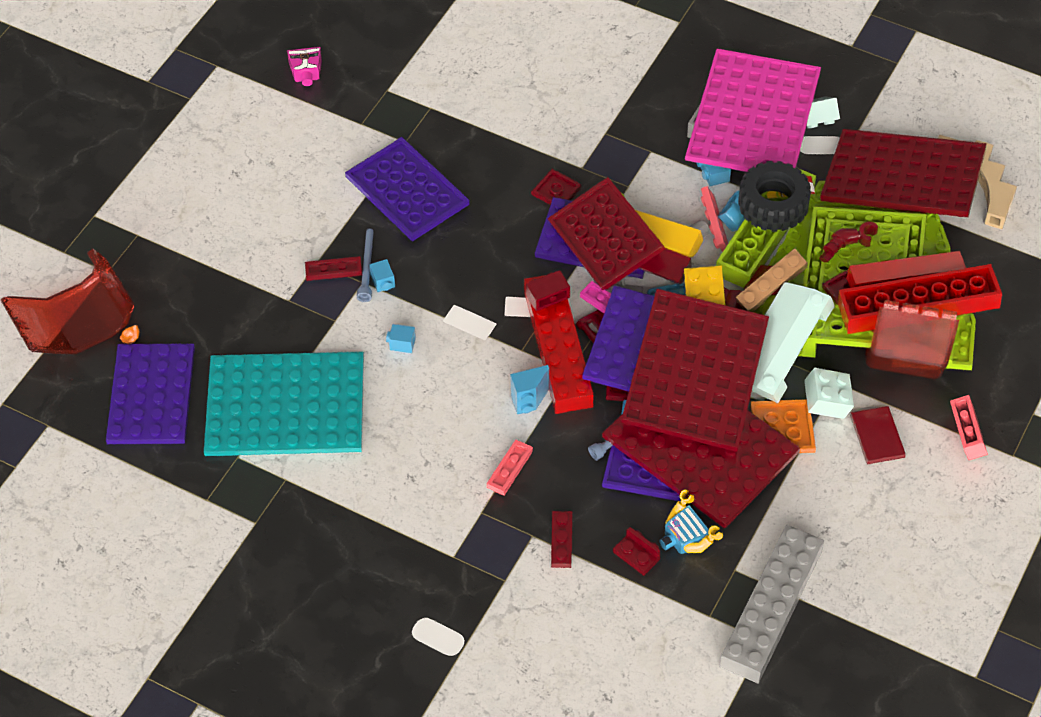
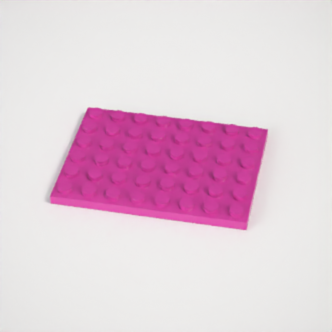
M716 49L685 160L748 172L753 166L756 167L759 163L765 164L767 161H772L773 163L782 161L783 164L789 163L793 165V168H796L821 67Z

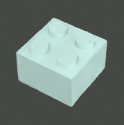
M814 368L804 380L808 413L844 419L854 407L850 374Z

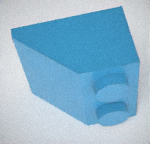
M548 365L510 374L511 398L517 415L536 410L549 391Z

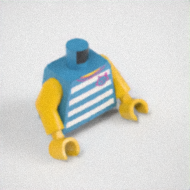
M688 490L681 491V501L676 503L665 522L666 536L660 539V544L664 550L674 546L680 554L702 553L713 543L714 539L721 540L723 537L721 532L715 535L719 527L711 526L708 529L691 506L686 507V503L694 501V495L692 494L688 499H685L686 494L689 492Z

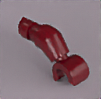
M868 221L860 226L859 231L853 228L837 230L832 234L830 241L823 247L824 253L819 259L824 263H828L838 250L845 248L847 245L858 243V241L861 245L870 247L871 236H867V234L876 235L878 233V225Z

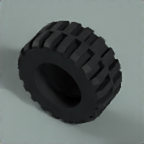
M767 161L765 164L759 163L756 167L750 168L742 177L738 199L739 210L748 222L751 221V224L756 228L758 226L761 227V230L766 231L769 229L772 230L771 232H777V230H788V227L793 228L804 220L808 212L811 186L808 178L804 173L801 174L802 171L797 167L793 168V165L789 163L783 164L782 161H777V163ZM776 191L783 193L788 199L771 201L765 199L760 194Z

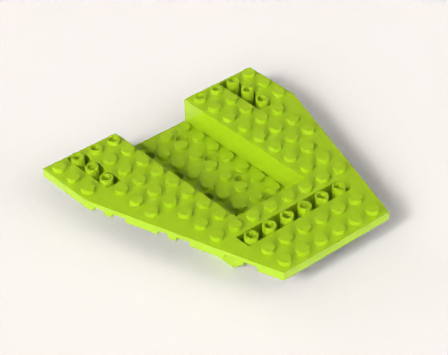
M819 181L814 188L815 194L810 195L809 208L804 220L798 223L797 226L789 229L784 242L780 244L776 255L772 257L768 265L774 266L795 248L806 260L807 268L787 283L812 288L828 295L822 288V283L846 271L841 270L840 267L845 266L849 268L852 265L948 253L951 251L943 225L940 223L939 214L821 201L820 195L825 181ZM868 221L878 225V233L876 235L867 234V236H871L870 247H865L858 241V243L847 245L845 248L838 250L828 263H824L819 259L824 253L823 247L830 241L832 234L837 230L853 228L859 231L860 226ZM770 295L764 304L753 313L765 315L776 295ZM834 302L835 306L826 322L821 319L818 320L798 356L815 358L817 343L894 350L893 364L972 370L976 319L974 314L969 313L881 328V331L877 333L870 330L847 334L839 307ZM835 325H838V326H841L842 328H841V329H833L832 327L835 326Z

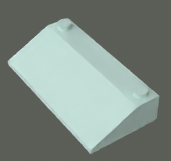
M784 282L765 316H769L752 392L779 403L787 389L784 379L818 320L821 319L826 322L835 306L831 296L812 288Z

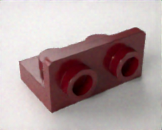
M631 527L627 529L626 536L613 548L614 554L643 576L660 560L658 545L648 541L641 532Z

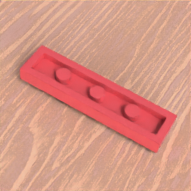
M705 186L701 188L703 195L701 196V201L707 208L705 215L711 222L709 228L715 236L713 239L714 245L723 252L728 245L723 223L718 217L719 209L715 196L709 187Z

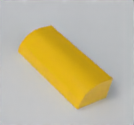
M635 210L665 248L688 257H693L698 252L703 242L701 230Z

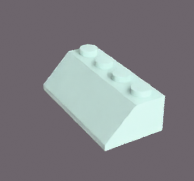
M837 98L813 99L807 128L818 127V123L824 122V125L835 123L834 120L840 119Z

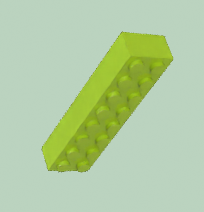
M801 170V174L804 173L806 176L812 177L813 186L815 188L816 176L804 170ZM764 192L761 195L765 199L771 201H783L788 199V197H780L778 195V192H776L778 198L768 199L767 192ZM745 219L716 261V266H722L723 279L744 288L760 265L766 264L787 230H777V232H771L772 230L769 229L766 231L761 230V227L758 226L756 228L751 224V221L748 222Z

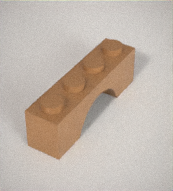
M794 248L736 296L737 303L743 310L755 312L784 282L793 280L807 268L806 260Z

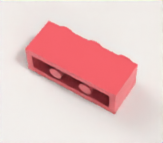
M967 395L951 400L950 403L968 460L988 455L970 396Z

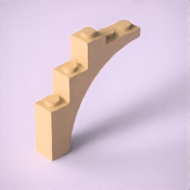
M940 134L938 137L939 139L957 140ZM976 140V142H978V143H986V142H982V141ZM987 143L978 179L987 202L985 224L1003 229L1017 186L1001 182L1005 165L989 161L994 145Z

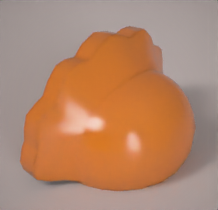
M138 325L131 326L122 332L119 338L123 343L131 344L138 339L140 333Z

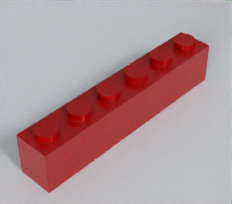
M960 251L852 265L849 266L846 279L849 287L853 288L964 269L966 265Z

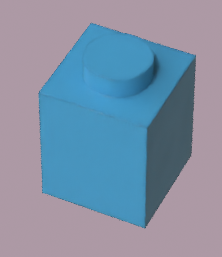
M387 259L369 264L370 276L377 292L387 291L395 287L394 275Z
M392 324L391 331H388L386 336V342L389 343L390 350L405 353L413 352L416 340L415 327Z

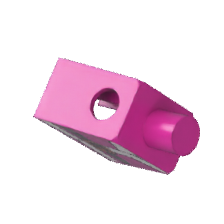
M320 47L287 50L289 65L296 82L302 81L304 86L312 85V80L320 78L322 63Z

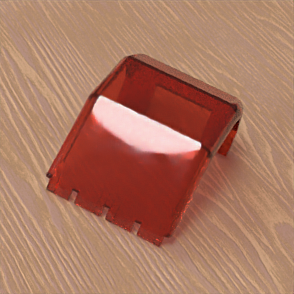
M93 248L87 253L94 264L93 271L81 283L48 298L7 296L0 300L20 336L23 338L25 345L31 352L75 355L114 337L129 324L135 304L108 260Z
M885 300L884 307L879 306L875 328L871 330L874 333L870 348L866 347V364L873 369L930 379L940 378L950 360L959 320L956 319L957 312L943 310L942 317H938L939 309L923 306L922 312L919 314V305L903 303L901 311L898 310L899 302Z

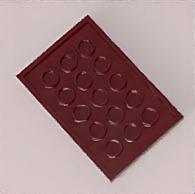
M609 177L547 218L602 290L609 289L665 250L664 245Z

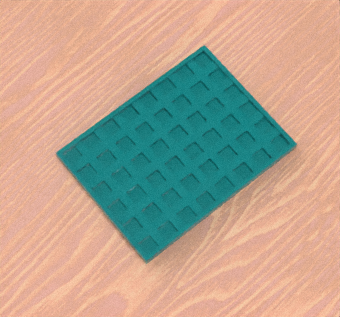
M364 352L211 355L204 455L231 456L362 452Z

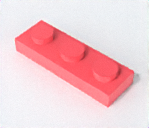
M515 440L487 482V488L505 495L532 454L533 447Z

